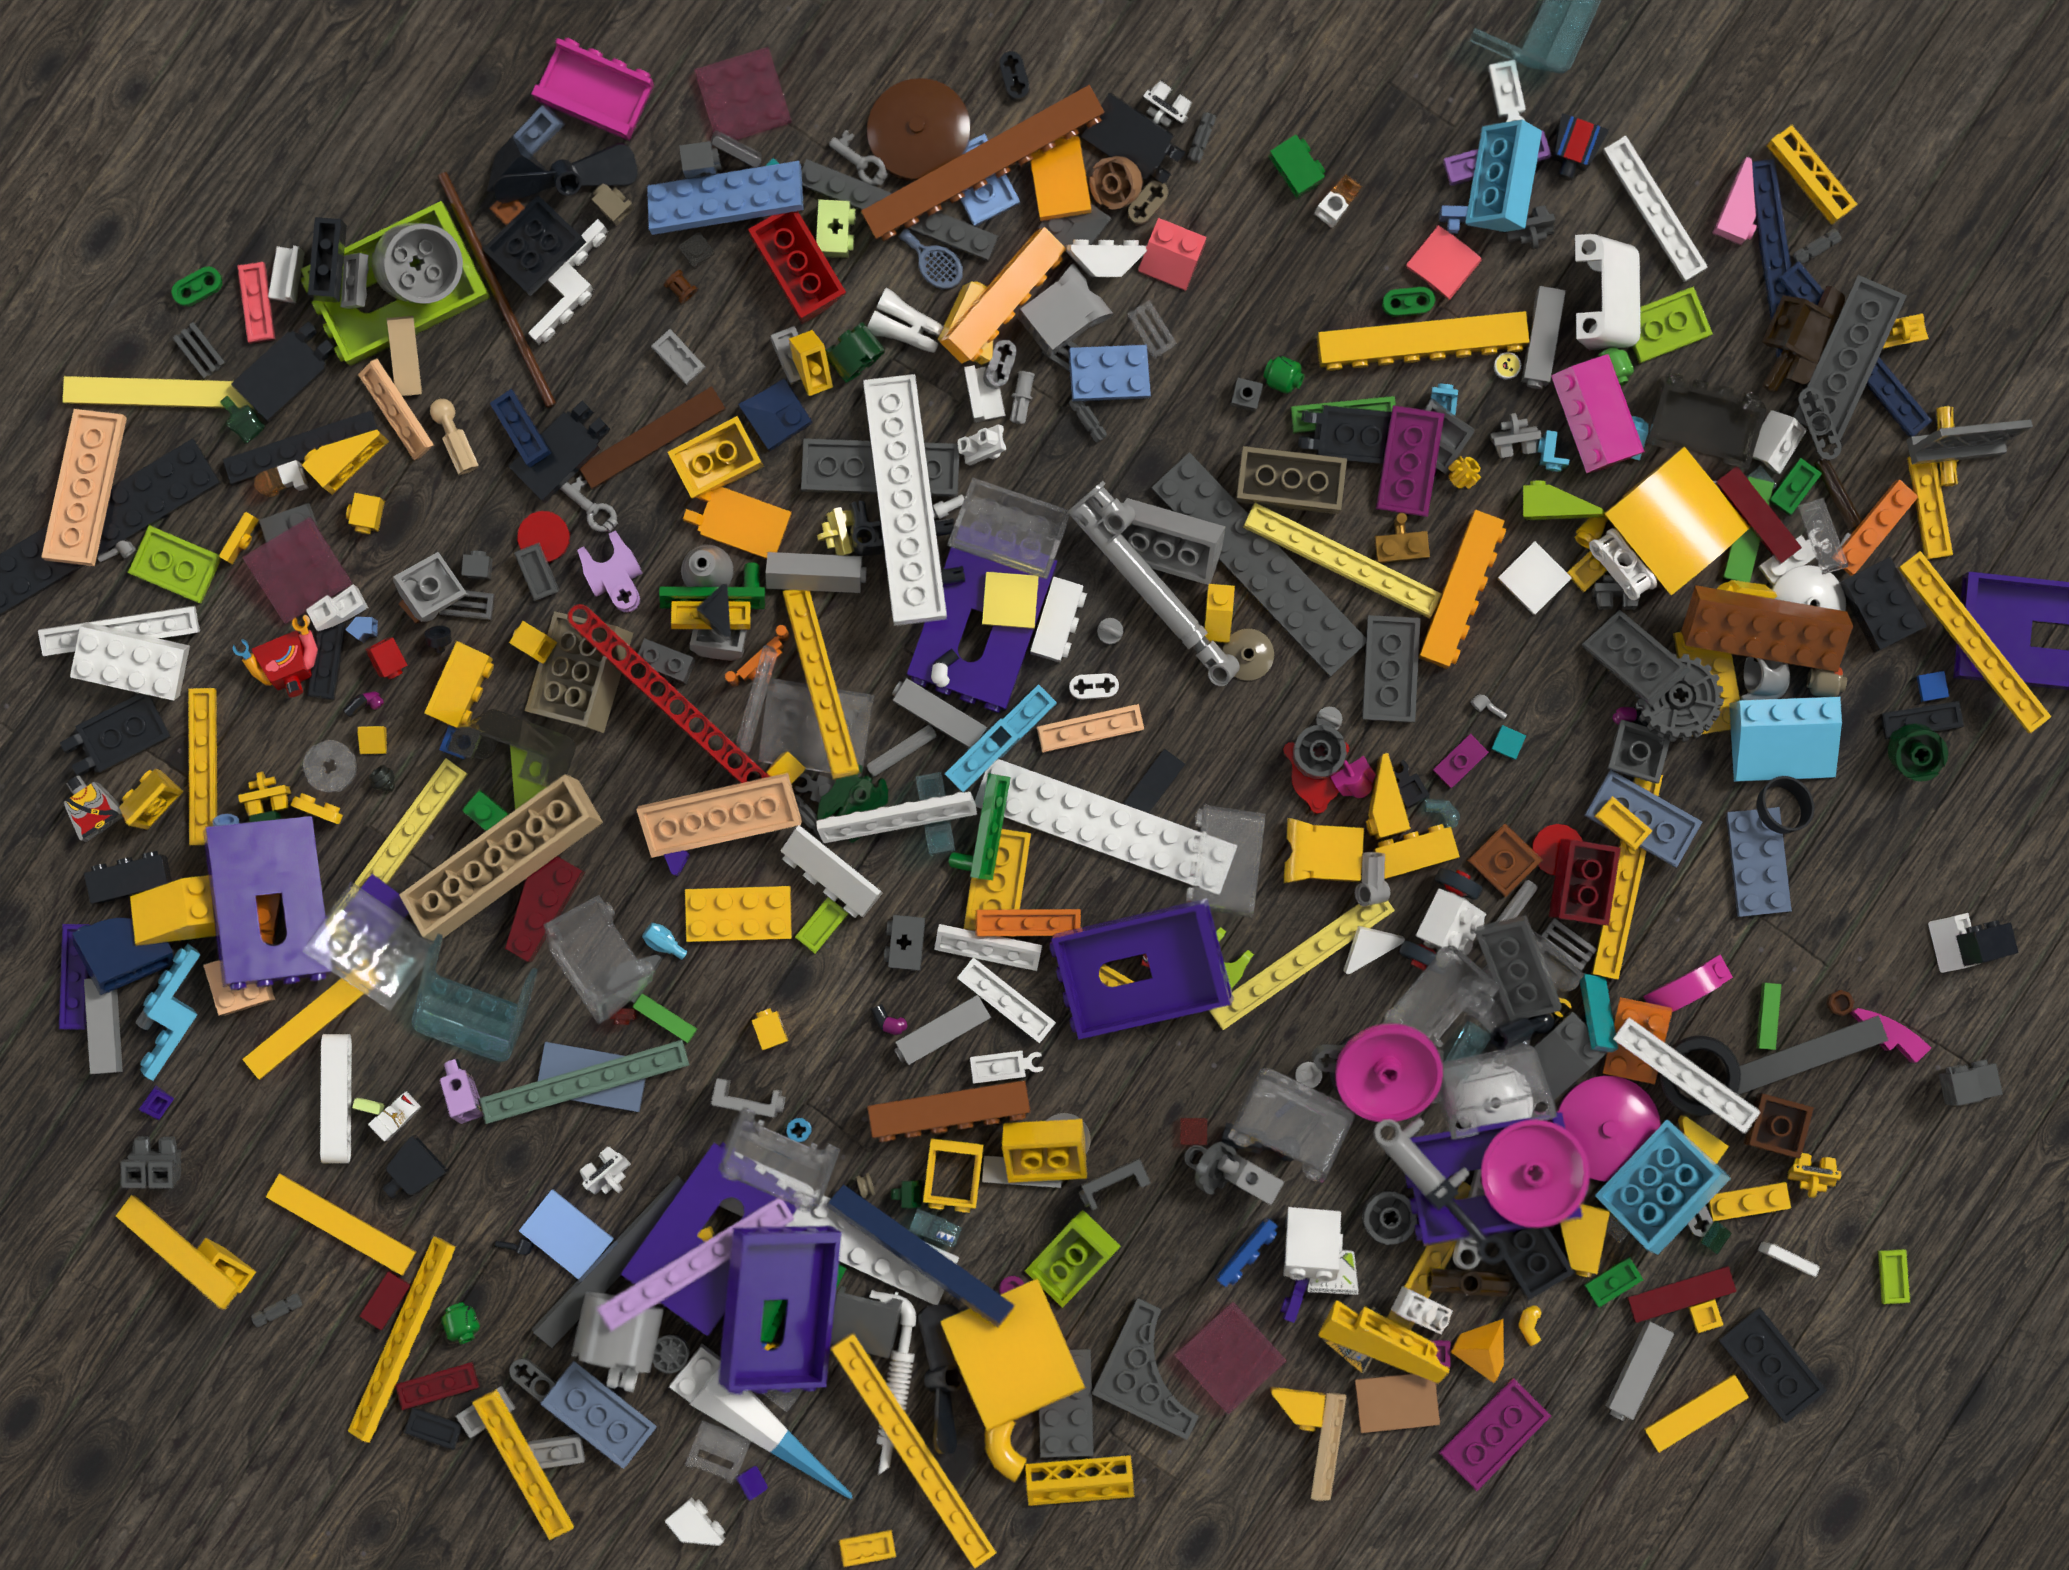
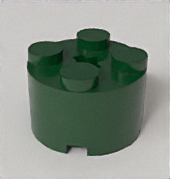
M863 322L852 331H845L837 339L840 343L837 346L832 345L826 350L827 361L846 383L861 375V371L867 367L870 368L885 353L881 343Z
M1908 724L1892 733L1888 746V756L1892 765L1904 776L1914 781H1928L1935 778L1943 766L1945 767L1948 761V748L1945 741L1929 727L1922 724Z

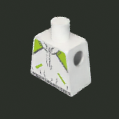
M1340 1234L1337 1279L1329 1282H1320L1316 1279L1308 1278L1309 1282L1306 1287L1308 1292L1358 1294L1354 1251L1342 1250L1343 1234Z

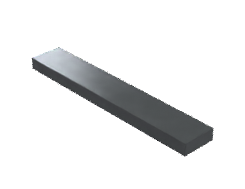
M1879 1015L1740 1065L1741 1082L1737 1094L1745 1093L1888 1041Z

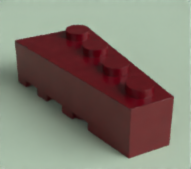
M556 856L528 876L505 949L527 962H533L586 872Z

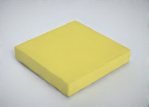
M986 572L982 625L1035 629L1039 576Z

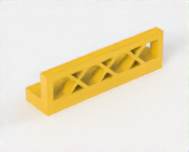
M1792 125L1781 134L1776 135L1766 145L1831 225L1857 205ZM1788 134L1796 141V151H1793L1784 140ZM1799 156L1809 157L1812 160V171L1807 168ZM1816 176L1826 177L1829 181L1828 191L1821 185ZM1832 196L1842 197L1848 206L1842 210Z
M1131 1455L1025 1464L1029 1506L1134 1497ZM1126 1465L1127 1474H1114L1110 1470L1114 1466ZM1094 1467L1100 1471L1096 1476L1090 1477L1084 1473L1088 1468ZM1062 1470H1070L1074 1473L1070 1478L1066 1479L1058 1476ZM1043 1472L1048 1476L1042 1481H1032L1031 1473Z

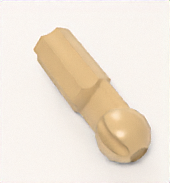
M447 399L434 401L430 407V415L435 422L442 424L446 434L442 439L458 475L474 471L479 465L464 431L456 429L453 422L455 416L453 404Z

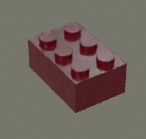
M1561 839L1549 917L1609 926L1621 848Z

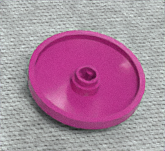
M1382 1024L1360 1032L1345 1045L1337 1060L1335 1076L1342 1100L1357 1115L1376 1122L1388 1119L1397 1122L1411 1118L1429 1106L1441 1087L1443 1067L1438 1050L1433 1042L1422 1032L1405 1025Z
M1597 1076L1582 1081L1565 1095L1557 1110V1113H1563L1565 1129L1578 1140L1584 1149L1589 1163L1590 1178L1599 1181H1609L1661 1126L1657 1108L1650 1096L1632 1081L1616 1076Z
M1544 1120L1521 1121L1501 1131L1487 1148L1481 1170L1483 1188L1492 1206L1513 1223L1533 1228L1555 1225L1572 1215L1585 1198L1590 1179L1588 1159L1578 1140L1563 1127Z

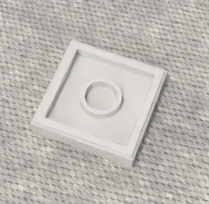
M1534 542L1497 579L1535 615L1571 577Z
M1761 1242L1758 1251L1805 1274L1816 1277L1820 1269L1818 1268L1819 1266L1774 1244Z

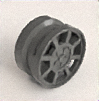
M665 1335L656 1342L652 1362L662 1372H677L689 1360V1346L678 1335Z

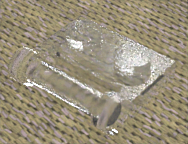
M703 1420L685 1466L689 1468L697 1467L725 1478L727 1483L734 1485L751 1440ZM700 1449L734 1462L732 1469L698 1457Z

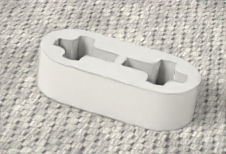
M1112 674L1079 675L1071 680L1069 689L1072 696L1076 699L1110 698L1117 693L1119 683ZM1104 679H1109L1110 683H1114L1115 687H1112L1109 693H1105L1104 688H1096L1095 684H1103ZM1079 680H1083L1084 685H1093V689H1085L1084 694L1081 695L1078 690H1074L1073 686L1078 685Z

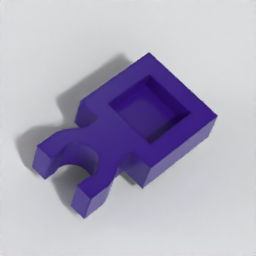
M1307 1278L1296 1280L1290 1298H1284L1280 1312L1284 1313L1283 1318L1285 1320L1295 1323L1304 1292L1309 1282Z

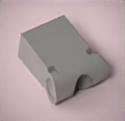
M1072 264L1058 282L1054 283L1020 309L1018 320L1042 350L1051 357L1070 341H1073L1086 331L1088 327L1100 324L1114 314L1101 297L1089 290L1085 277Z

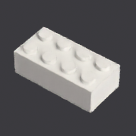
M86 622L79 629L70 677L175 700L181 693L190 646Z

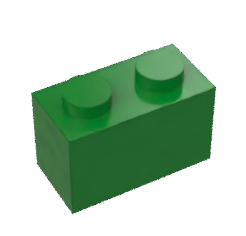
M1295 134L1272 149L1269 153V158L1295 197L1299 199L1323 183L1325 170L1318 160L1314 161L1309 154L1311 149L1303 138L1299 139Z

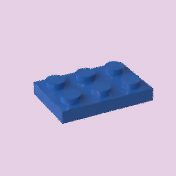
M1266 1217L1215 1278L1225 1287L1229 1283L1233 1286L1243 1274L1240 1271L1246 1263L1251 1265L1260 1255L1257 1251L1263 1243L1268 1245L1277 1235V1232L1274 1231L1277 1225Z

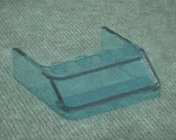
M1544 0L1522 49L1474 28L1469 41L1527 67L1554 73H1565L1571 68L1601 0Z
M438 933L426 955L412 1017V1026L421 1034L495 1061L503 1062L508 1060L515 1048L526 1018L538 969L532 968L522 986L518 1004L446 979L436 973L435 968L443 935Z

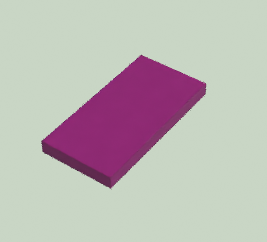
M1393 405L1376 509L1428 517L1445 413Z
M1512 1378L1439 1453L1478 1491L1551 1415Z

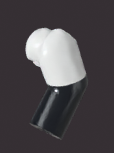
M952 648L933 663L931 678L938 687L948 685L950 681L947 676L948 667L959 659Z

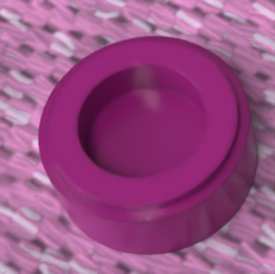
M1017 1276L1004 1278L999 1287L1000 1295L1024 1285L1023 1280Z

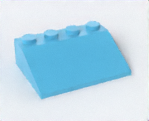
M1840 697L1740 700L1729 703L1734 782L1772 780L1778 776H1789L1795 779L1836 777L1842 727Z
M1666 1120L1595 1196L1648 1251L1659 1254L1731 1178L1674 1124Z

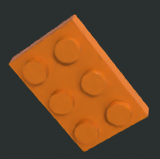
M1620 997L1614 1019L1615 1032L1617 1034L1626 1020L1631 1018L1665 1043L1672 1008ZM1617 1042L1618 1050L1613 1053L1607 1052L1603 1074L1655 1084L1658 1071Z

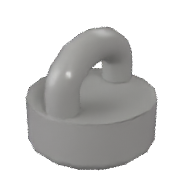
M1106 618L1098 625V637L1105 644H1115L1122 638L1123 626L1117 619Z
M1324 707L1316 716L1317 725L1325 724L1336 730L1342 725V714L1335 707Z

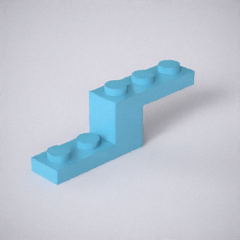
M1038 684L1003 720L1000 719L945 775L964 793L999 757L1002 758L1057 702Z
M189 944L184 949L180 948L173 958L175 963L169 971H164L158 981L160 985L154 993L151 992L147 996L143 1004L145 1006L143 1011L148 1017L167 1027L166 1031L163 1030L158 1035L155 1041L157 1045L151 1053L148 1052L140 1064L142 1066L140 1070L143 1075L152 1081L197 1016L193 1008L173 997L200 956L199 952Z

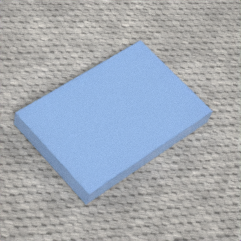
M983 134L971 140L966 153L988 141L986 135ZM994 175L986 180L988 184L981 189L974 191L973 188H970L963 192L965 197L960 201L973 226H977L1020 204V200L1006 175L998 179Z
M553 1189L519 1230V1232L578 1279L598 1260L614 1240L612 1236Z

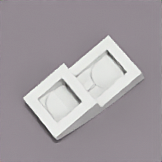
M351 585L333 599L326 595L306 609L316 630L320 631L354 617L367 609L368 606L359 589L355 585Z

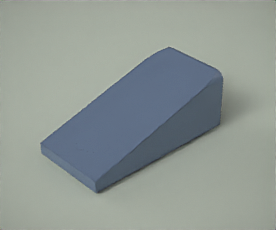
M542 105L514 136L533 155L565 123L549 106Z

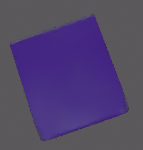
M757 1466L749 1468L737 1477L748 1500L754 1499L768 1488Z

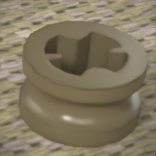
M866 1173L865 1177L856 1176L862 1198H866L868 1194L876 1195L869 1173Z

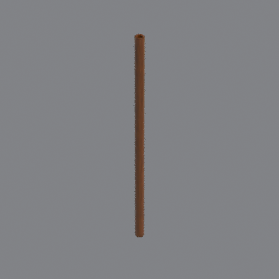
M443 172L437 177L546 407L550 408L556 405V402L447 172Z

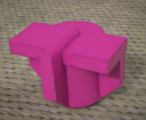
M1364 756L1351 764L1344 760L1343 765L1345 768L1331 776L1336 788L1343 796H1354L1356 798L1367 796L1373 788V781L1376 776L1374 770Z

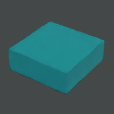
M1502 725L1491 750L1516 760L1526 735Z

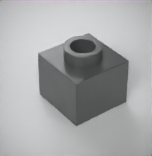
M1237 378L1231 406L1256 412L1263 384ZM1250 389L1252 396L1245 397L1242 393L1243 390Z
M471 551L470 555L463 554L461 575L469 579L491 580L493 559L486 556V552Z

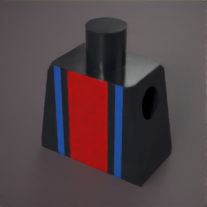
M1562 113L1557 125L1552 154L1554 161L1562 163L1558 176L1566 180H1573L1576 168L1586 171L1607 136L1609 129Z

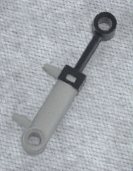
M1420 1118L1409 1124L1403 1131L1393 1120L1388 1119L1378 1123L1373 1132L1376 1143L1386 1151L1437 1211L1445 1206L1478 1243L1476 1245L1477 1254L1484 1263L1493 1264L1500 1262L1506 1254V1247L1503 1241L1497 1237L1485 1236L1453 1200L1459 1193L1456 1187L1465 1180L1469 1172L1463 1168L1449 1180L1444 1178L1410 1140L1424 1125ZM1389 1126L1394 1130L1395 1135L1391 1141H1386L1380 1136L1382 1127ZM1490 1242L1498 1247V1254L1494 1258L1486 1256L1484 1251L1485 1246Z

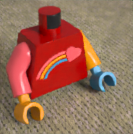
M307 615L303 616L305 626H300L295 617L292 621L295 631L252 648L253 653H249V644L244 639H241V641L246 646V649L242 652L238 651L233 644L234 653L243 657L242 661L253 677L266 686L273 685L277 690L286 688L289 697H296L304 692L300 682L311 677V668L314 666L318 651L313 634L307 628L310 624V619Z

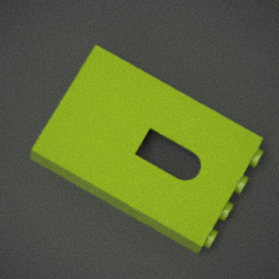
M442 201L345 247L344 256L357 253L368 255L369 270L366 287L377 282L372 269V254L380 238L387 230L405 223L435 225L448 232L460 248L463 269L457 286L448 296L436 302L414 303L398 299L371 313H362L357 308H342V284L340 303L312 301L318 316L323 314L327 322L323 324V327L330 339L334 337L338 345L334 349L341 362L345 360L346 363L352 366L389 348L387 318L413 316L415 334L490 298ZM413 258V261L409 262L410 267L416 268L419 260ZM310 265L301 269L304 277L300 280L307 293Z

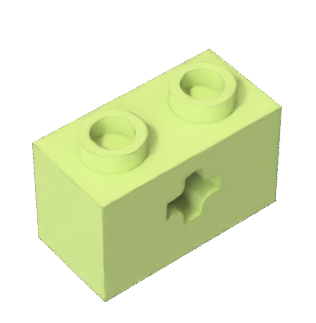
M818 200L816 238L818 246L825 257L848 258L849 250L854 249V235H850V225H855V209H851L850 201ZM834 224H839L840 226L838 234H833Z

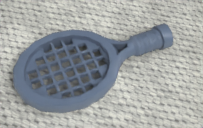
M908 229L902 231L899 238L917 251L920 272L928 283L944 290L953 289L959 285L963 276V268L960 260L952 251L938 245L923 246Z

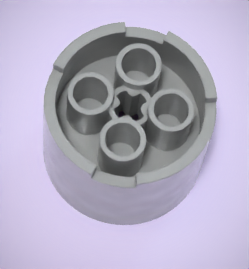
M405 223L390 228L380 238L372 254V269L380 287L394 298L406 302L432 303L445 298L455 289L462 274L463 261L458 244L442 228L431 224ZM413 258L419 260L416 268L410 267L409 262L413 261Z
M586 1292L572 1356H579V1360L609 1368H631L633 1372H650L664 1308L653 1305L610 1332L597 1308L617 1295Z

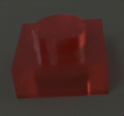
M607 1008V1019H614V1024L629 1025L630 1019L636 1020V1009Z

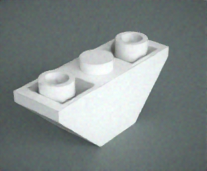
M1073 240V245H1065V251L1090 277H1122L1147 251V246H1139V240H1123V245H1114V240H1098V245H1089V240Z
M1402 1286L1391 1309L1398 1315L1441 1335L1444 1328L1449 1324L1450 1316L1453 1310Z

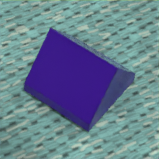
M683 850L664 854L671 874L675 876L680 875L690 853Z
M155 1086L139 1110L160 1120L174 1098L158 1086Z

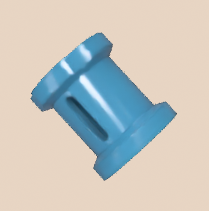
M796 1118L787 1126V1135L795 1142L806 1140L812 1131L810 1123L803 1118ZM797 1122L800 1123L801 1127H806L802 1137H798L797 1133L792 1132Z

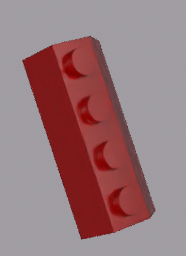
M798 211L772 215L748 229L752 241L802 324L826 311L846 294L845 289Z

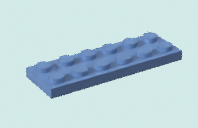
M799 161L648 186L649 230L652 235L803 210L802 173Z

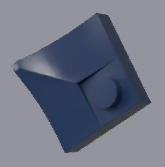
M785 379L738 404L769 451L813 423Z

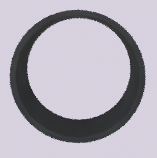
M1778 776L1773 778L1760 791L1757 797L1756 807L1761 821L1766 827L1776 833L1788 834L1803 829L1813 818L1814 801L1812 795L1802 782L1793 777ZM1768 788H1784L1797 799L1801 815L1796 827L1788 828L1782 826L1772 818L1765 802Z

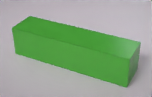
M1762 983L1756 1048L1776 1050L1781 984Z
M641 994L633 1008L687 1043L691 1041L698 1030L645 994Z

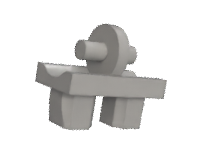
M1516 413L1509 415L1510 421L1501 423L1502 430H1511L1490 433L1491 442L1495 445L1500 458L1513 456L1512 443L1521 442L1523 454L1536 453L1538 439H1541V431L1536 426L1520 428L1528 426L1527 419L1518 420Z

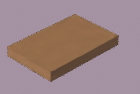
M1412 1373L1355 1379L1361 1433L1440 1425L1435 1382Z

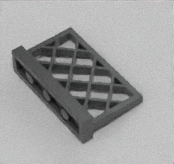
M2031 419L1940 428L1931 435L1912 436L1906 441L1912 465L2001 456L2007 453L2005 443L2032 428L2033 425Z

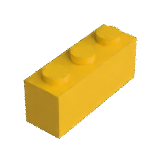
M1443 824L1428 828L1429 833L1419 836L1418 831L1403 835L1404 840L1394 843L1393 838L1378 842L1379 848L1374 849L1373 852L1385 854L1384 879L1460 857L1451 827L1444 829Z

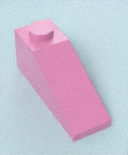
M1746 157L1740 166L1713 231L1714 234L1740 245L1743 244L1746 238L1751 240L1757 226L1753 224L1756 211L1752 159Z

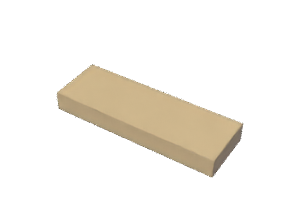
M413 316L387 318L394 385L401 396L422 394Z

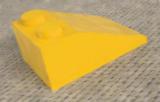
M738 416L668 451L692 499L741 479L764 467Z
M378 430L370 431L322 446L318 450H311L304 457L305 462L302 466L325 490L333 495L389 441Z
M1388 753L1378 758L1368 813L1369 819L1366 821L1368 833L1370 836L1374 835L1375 840L1411 829Z
M158 769L147 771L141 777V784L135 791L131 789L122 798L123 803L119 808L125 822L129 826L148 830L184 792Z
M209 875L182 878L130 896L136 946L216 936Z

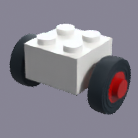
M1446 868L1439 869L1435 881L1446 887L1449 892L1438 889L1416 934L1417 937L1425 941L1424 945L1404 941L1399 953L1411 960V965L1423 971L1427 968L1441 973L1447 961L1437 955L1433 948L1462 961L1470 953L1476 937V927L1484 925L1486 913L1461 898L1465 896L1477 900L1482 891V887L1470 880L1471 876L1459 870L1454 872Z

